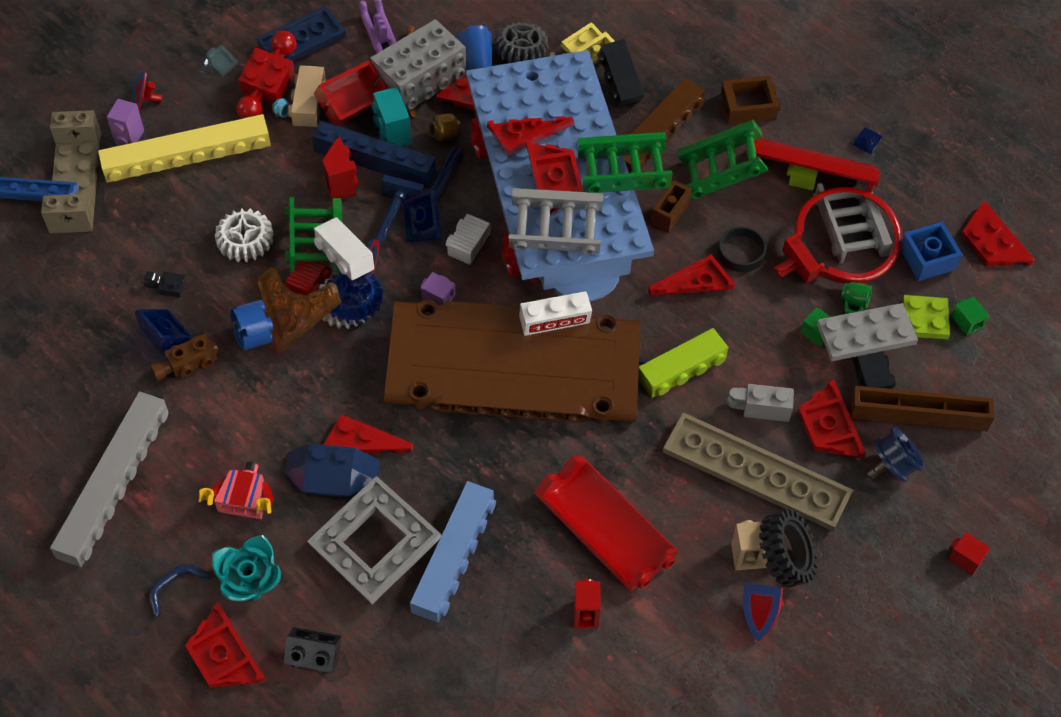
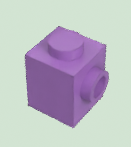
M432 272L428 279L425 278L420 285L423 301L431 300L437 305H441L445 301H452L455 297V283L449 281L443 275L439 276Z

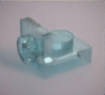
M221 44L217 49L213 47L205 55L207 59L204 64L206 66L211 64L224 77L237 66L239 61Z

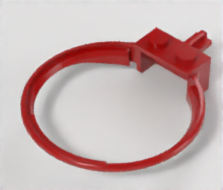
M837 187L820 192L809 199L801 208L796 219L794 235L785 239L782 251L788 260L774 267L777 277L782 278L796 270L806 284L818 277L842 284L872 281L885 274L894 265L899 256L902 246V232L899 221L892 209L882 199L865 190L852 187ZM849 192L863 195L862 197L877 204L889 217L894 230L895 244L888 259L875 270L861 274L843 272L830 266L827 270L824 263L818 264L802 243L801 237L804 232L805 217L810 208L820 199L835 193Z

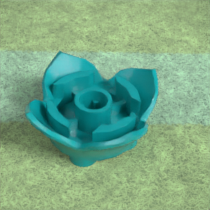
M264 535L248 539L240 549L224 547L212 553V567L215 575L221 581L220 591L228 600H258L263 594L271 591L280 581L281 570L279 566L274 564L272 546ZM249 570L252 571V574L248 576L243 574L244 572L248 573Z

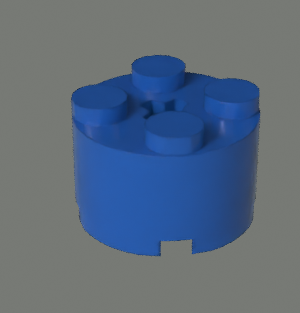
M262 300L236 306L229 310L230 320L234 322L235 329H233L235 338L243 351L273 342L271 334L273 324L270 317L266 318L264 314L265 306Z

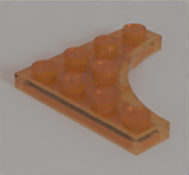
M270 267L257 279L267 317H270L273 324V330L271 331L276 349L282 352L342 303L336 284L330 282L319 290L310 293V295H301L294 293L284 284L276 268Z

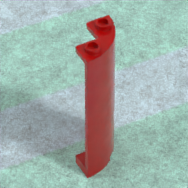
M759 138L754 140L756 157L869 183L867 192L872 193L873 186L878 187L881 176L880 171H877L878 166Z
M571 456L558 474L546 475L533 492L630 591L638 587L641 590L644 589L655 575L663 568L665 570L669 569L676 561L674 557L679 551L583 456Z

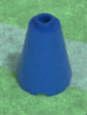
M486 26L467 27V31L461 33L460 30L454 35L466 48L467 70L492 66V33L488 31Z

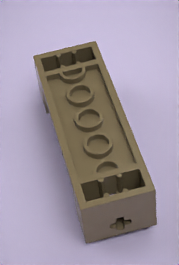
M94 110L52 112L50 130L56 143L52 181L77 182L79 188L76 194L43 196L41 214L49 233L93 231L99 159L98 150L101 135L100 127Z

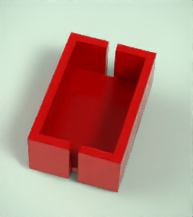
M371 60L318 85L314 95L323 109L327 108L325 113L332 125L341 126L371 111V102H374L373 93L388 89L383 79H380L375 87L372 86L380 74Z

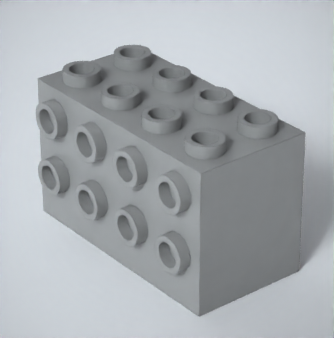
M436 19L371 57L373 65L380 74L374 86L380 79H383L388 89L397 87L407 111L415 108L421 102L430 99L439 91L446 89L449 85L465 76L467 71L465 46Z

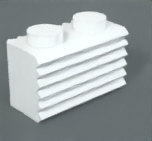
M466 214L464 220H459L454 235L450 234L446 241L448 255L470 265L491 233L490 223Z

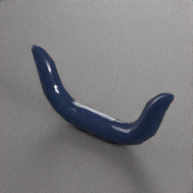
M184 564L175 567L154 583L149 594L154 617L156 618L160 612L159 592L178 576L190 573L199 578H207L211 574L194 565Z

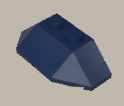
M309 443L288 452L285 475L303 494L351 498L358 494L373 478L378 477L380 460L353 447Z

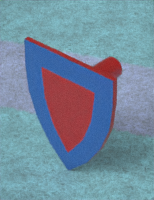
M140 72L133 86V103L137 104L138 110H140L142 100L159 103L162 101V95L153 93L156 86L154 82L149 81L145 88L146 72Z
M744 582L743 609L750 632L756 641L760 642L769 634L776 623L780 609L784 606L782 599L783 588Z

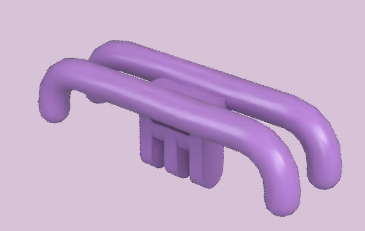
M362 0L359 2L360 14L377 54L383 50L381 43L388 42L391 46L396 43V39L384 13L382 0H374L377 13L373 17L374 27L369 17L367 4Z

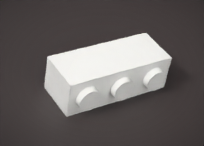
M337 217L314 228V243L316 247L325 252L329 261L334 262L342 274H346L351 280H354L374 270L372 252Z

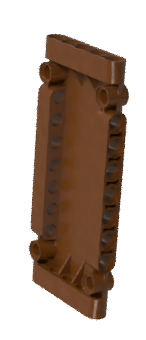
M424 300L420 303L395 301L384 403L411 404L416 409H423L427 405H431L432 409L441 412L569 422H585L589 418H592L597 423H605L609 419L636 422L640 321L615 319L609 314H603L600 317H594L591 314L590 323L524 336L519 318V306L445 301L441 305H437L431 300ZM430 312L432 315L426 316L423 313ZM602 326H607V327H609L610 329H609V330H604V329L601 328V327H602ZM416 393H423V394H424V396H423V397H420V398H418V397H416V396H414V395H415ZM604 407L607 411L600 412L597 408Z

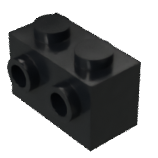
M293 627L286 639L284 664L291 665L296 669H314L322 674L332 673L339 660L341 636Z

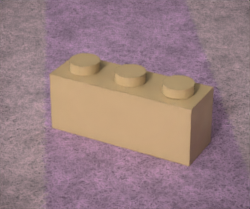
M300 65L298 74L295 73L294 84L296 88L292 89L291 100L293 103L288 108V116L292 117L293 126H318L321 105L314 92L319 84L326 81L324 67Z

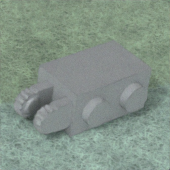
M748 384L747 388L733 387L729 391L727 405L733 409L744 410V417L789 422L793 410L794 389Z

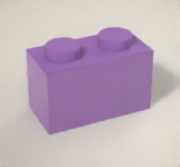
M117 99L107 115L114 142L119 146L138 142L144 132V127L137 104Z

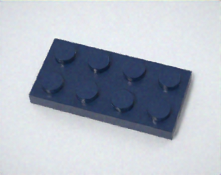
M325 6L257 38V43L262 50L272 53V36L278 31H288L294 35L297 45L291 55L283 58L295 61L346 37V31Z

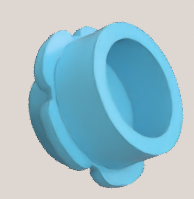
M281 98L273 104L272 109L277 118L279 116L282 118L288 116V108L291 104L286 99Z

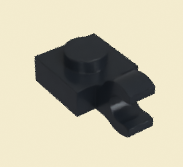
M148 271L145 274L144 280L147 281L146 287L158 288L159 294L181 297L186 277L183 274L163 272L161 277L154 272Z

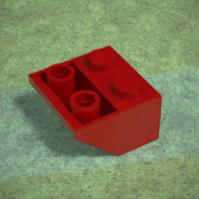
M341 138L335 140L322 160L326 187L332 202L333 198H341L342 200L357 195L356 186H359L355 174L357 173L354 161H350L349 148L347 145H343Z

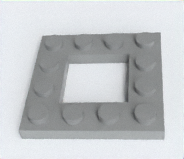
M376 476L307 542L373 605L442 536ZM378 511L405 537L371 569L343 542L374 512Z

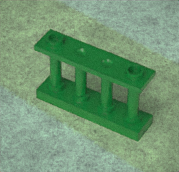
M754 120L677 150L679 159L686 167H689L691 183L685 186L692 189L691 200L701 198L704 195L768 171V167L760 157H756L754 140L763 136L761 129ZM746 144L748 161L737 165L735 148ZM727 152L729 168L718 172L716 156ZM707 159L710 176L699 180L697 163Z
M665 132L578 138L577 156L578 159L586 158L588 176H583V192L599 193L671 188L672 170L663 171L660 153H665ZM639 154L652 155L654 172L641 173ZM629 155L632 173L619 174L616 156ZM595 157H608L610 175L597 176Z
M290 197V206H285V219H289L290 250L285 251V263H290V272H294L295 261L330 262L325 253L295 252V246L316 247L314 238L294 237V231L315 232L314 228L323 223H294V217H328V220L337 217L342 222L341 198H333L332 207H328V209L294 208V197ZM330 262V264H334V273H341L338 266L334 262Z

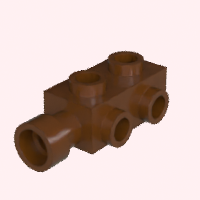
M203 334L164 351L166 361L161 363L159 361L150 365L156 381L166 378L165 375L172 372L176 378L179 376L188 377L193 373V370L199 367H211L214 361L217 360L216 353L219 350L215 341H210L208 336Z

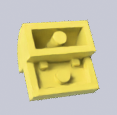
M591 22L563 40L561 47L567 53L589 50L593 65L599 62L597 54L601 46L615 41L607 32L602 34Z

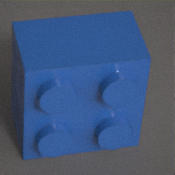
M943 221L905 232L902 237L900 251L918 281L957 270L963 254Z

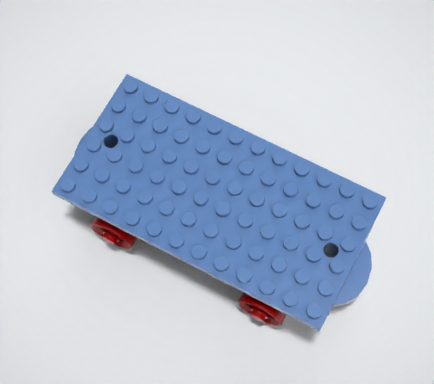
M589 50L466 71V78L477 118L471 119V144L475 147L478 160L489 158L509 234H517L519 207L512 206L513 188L536 189L527 148L508 156L487 128V121L494 120L495 124L509 123V119L542 118V121L556 120V117H572L574 119L573 126L535 144L543 146L550 144L557 148L573 150L581 183L583 184V176H588L586 158L578 159L577 156L578 138L616 135ZM616 156L619 174L629 173L624 157ZM595 157L597 176L610 175L608 157ZM635 190L599 192L603 194L602 211L595 212L594 239L601 240L600 253L595 252L588 255L580 251L531 248L516 250L513 247H509V235L503 236L504 251H502L503 263L507 266L510 278L521 277L522 280L529 279L531 283H535L536 277H538L542 282L544 290L553 288L554 293L558 296L587 291L589 301L605 297L615 289L619 282V276L630 274L632 260L654 256V248ZM529 207L527 209L526 235L539 236L541 209L539 207ZM561 208L550 215L548 237H562L564 210ZM575 209L573 211L571 238L585 239V210Z

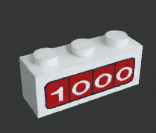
M587 291L521 303L519 318L524 336L588 324L590 323L592 308Z

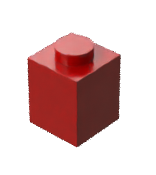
M965 532L961 539L956 537L950 545L949 549L952 552L948 559L973 575L985 559L990 547Z

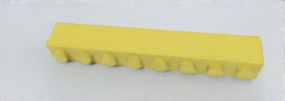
M262 114L98 150L106 182H112L255 149H262L271 146L264 115Z

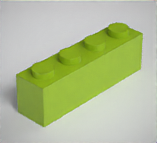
M712 328L639 366L638 380L651 398L657 395H664L672 387L685 384L689 378L695 375H702L708 368L714 365H721L726 360L729 347L715 329Z

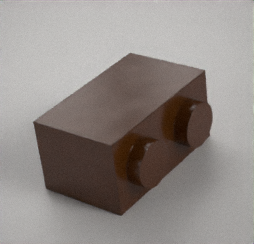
M673 180L671 188L666 189L652 208L650 224L669 233L689 206L692 189Z

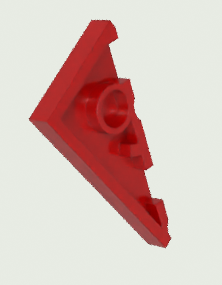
M466 75L435 95L439 103H443L445 100L453 102L454 106L465 107L475 111Z
M564 116L556 117V120L542 121V118L509 119V123L495 124L494 120L487 121V128L508 156L526 148L527 139L533 140V143H536L574 125L572 117Z
M711 254L649 286L648 292L650 295L724 291L733 290L735 283Z
M342 414L323 444L353 447L366 454H380V451L395 450V453H404L407 451L412 452L413 443Z

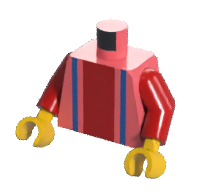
M245 462L243 471L230 470L226 477H223L210 489H201L198 502L207 500V505L211 506L213 500H215L218 512L262 519L263 510H267V513L271 514L274 497L269 484L264 482L263 475L256 474L258 465L254 462Z

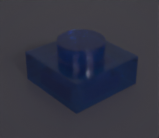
M864 127L853 145L872 154L882 141L883 136Z

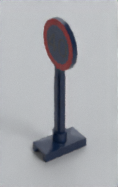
M388 175L383 176L381 180L382 195L392 197L393 201L378 230L376 239L372 238L366 246L373 254L374 270L378 260L380 245L385 240L401 204L405 201L421 204L425 197L422 196L424 184ZM374 270L362 275L361 280H370Z

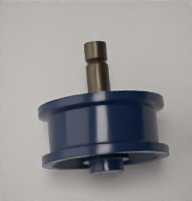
M893 427L890 429V434L885 438L874 440L875 448L882 461L867 471L871 479L889 469L896 478L906 482L909 480L910 474L916 470L922 471L925 469L924 461L916 446L899 428Z

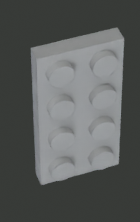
M903 303L818 319L817 322L831 361L916 345L918 341Z

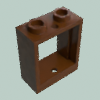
M770 76L722 80L720 95L728 125L741 124L750 120H754V122L776 120L777 113L781 110V103L776 98L775 83L772 84ZM766 93L768 104L737 106L735 94Z

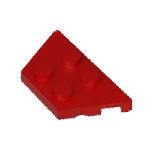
M526 140V148L537 190L583 192L573 150L557 148L550 144L543 146L533 143V140ZM560 208L550 209V215L555 213Z
M983 201L962 231L961 237L986 267L998 265L1013 266L1014 263H1026V266L1032 265L1035 260L987 202Z
M831 380L823 390L815 393L811 400L806 401L798 409V414L813 450L860 459L865 458L866 452L835 380Z
M217 602L212 607L213 611L206 621L203 620L196 634L191 636L186 643L187 651L210 689L264 682V675Z

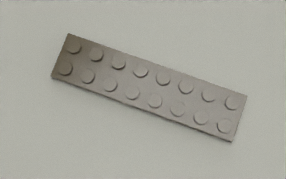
M682 413L663 448V453L784 509L797 511L799 516L834 531L853 489L686 413Z

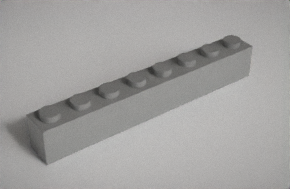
M139 391L50 547L56 559L82 567L83 563L90 558L93 545L96 540L101 538L104 531L103 527L107 520L113 517L118 500L124 497L128 482L135 477L138 464L145 459L148 446L151 441L153 442L156 439L158 428L168 417V409L163 399Z

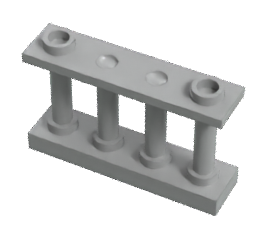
M857 180L854 188L867 191L869 183ZM822 183L817 185L816 193L813 196L825 191ZM835 193L815 203L819 207L830 237L832 253L834 256H837L839 264L844 263L847 252L869 248L877 249L880 257L889 256L893 244L878 205L857 193ZM855 197L860 203L859 206L832 210L829 201ZM856 214L865 216L866 222L840 227H838L835 220L838 217ZM868 231L871 232L873 237L871 240L844 244L841 235Z
M513 188L512 206L519 208L517 234H509V247H513L516 250L531 248L580 251L588 255L595 252L600 253L601 240L594 239L595 212L602 211L603 207L602 193ZM529 207H539L541 209L539 236L526 235L527 209ZM552 208L564 210L562 237H548L550 209ZM575 209L586 211L585 239L571 238L572 215Z

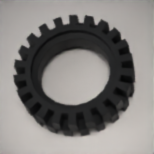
M786 509L765 516L762 520L763 524L760 525L762 533H759V539L763 540L762 543H759L760 549L765 551L762 557L768 560L765 564L767 569L772 568L771 576L776 577V582L778 584L781 583V586L787 588L811 582L815 578L814 575L817 574L815 568L818 567V562L814 560L818 558V553L814 552V549L817 548L816 543L811 541L814 538L813 534L808 533L810 527L808 524L804 525L805 519L802 516L799 517V513L797 511L794 512L792 509ZM784 533L792 547L794 564L785 547Z

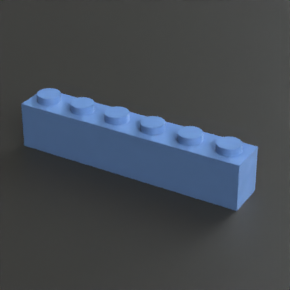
M467 481L445 527L442 538L439 540L410 602L411 613L437 623L441 615L445 616L450 606L448 600L451 594H456L459 587V581L457 580L460 574L464 575L469 564L468 556L470 553L474 554L477 548L478 540L476 539L478 534H483L486 528L487 520L485 519L488 513L492 514L496 505L494 490Z

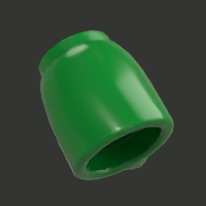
M855 282L845 283L841 295V300L845 302V314L863 311V309L867 308L872 293V286ZM848 304L851 306L858 307L859 310L854 311L850 309Z

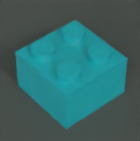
M394 87L373 93L374 102H371L373 113L376 114L373 116V122L376 128H380V140L398 146L412 144L410 117L398 88Z

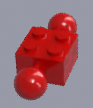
M285 30L276 32L271 38L272 53L255 47L238 79L241 93L248 95L242 97L236 105V112L241 119L261 115L263 111L261 100L274 104L276 100L283 98L295 75L293 61L283 58L291 55L296 49L297 42L292 33Z

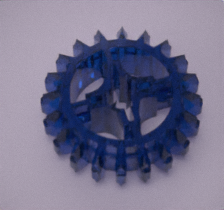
M339 272V276L333 274L332 280H327L326 287L323 290V302L327 312H330L332 318L337 317L339 322L346 319L347 324L351 320L358 324L360 319L366 322L367 316L374 318L375 311H379L380 305L383 303L381 283L379 280H376L374 274L369 275V272L354 280H351L346 274Z

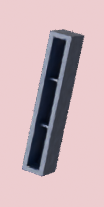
M320 121L312 135L314 152L326 155L335 140L341 138L343 145H347L349 148L350 161H354L355 165L388 176L424 184L426 188H429L436 174V160L433 156Z

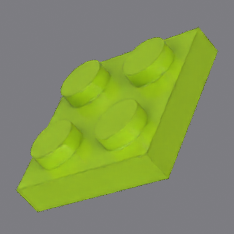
M904 295L902 303L916 336L919 338L948 340L950 336L948 298Z

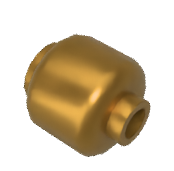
M453 114L436 115L429 123V133L438 142L456 139L458 132L461 130L460 121Z

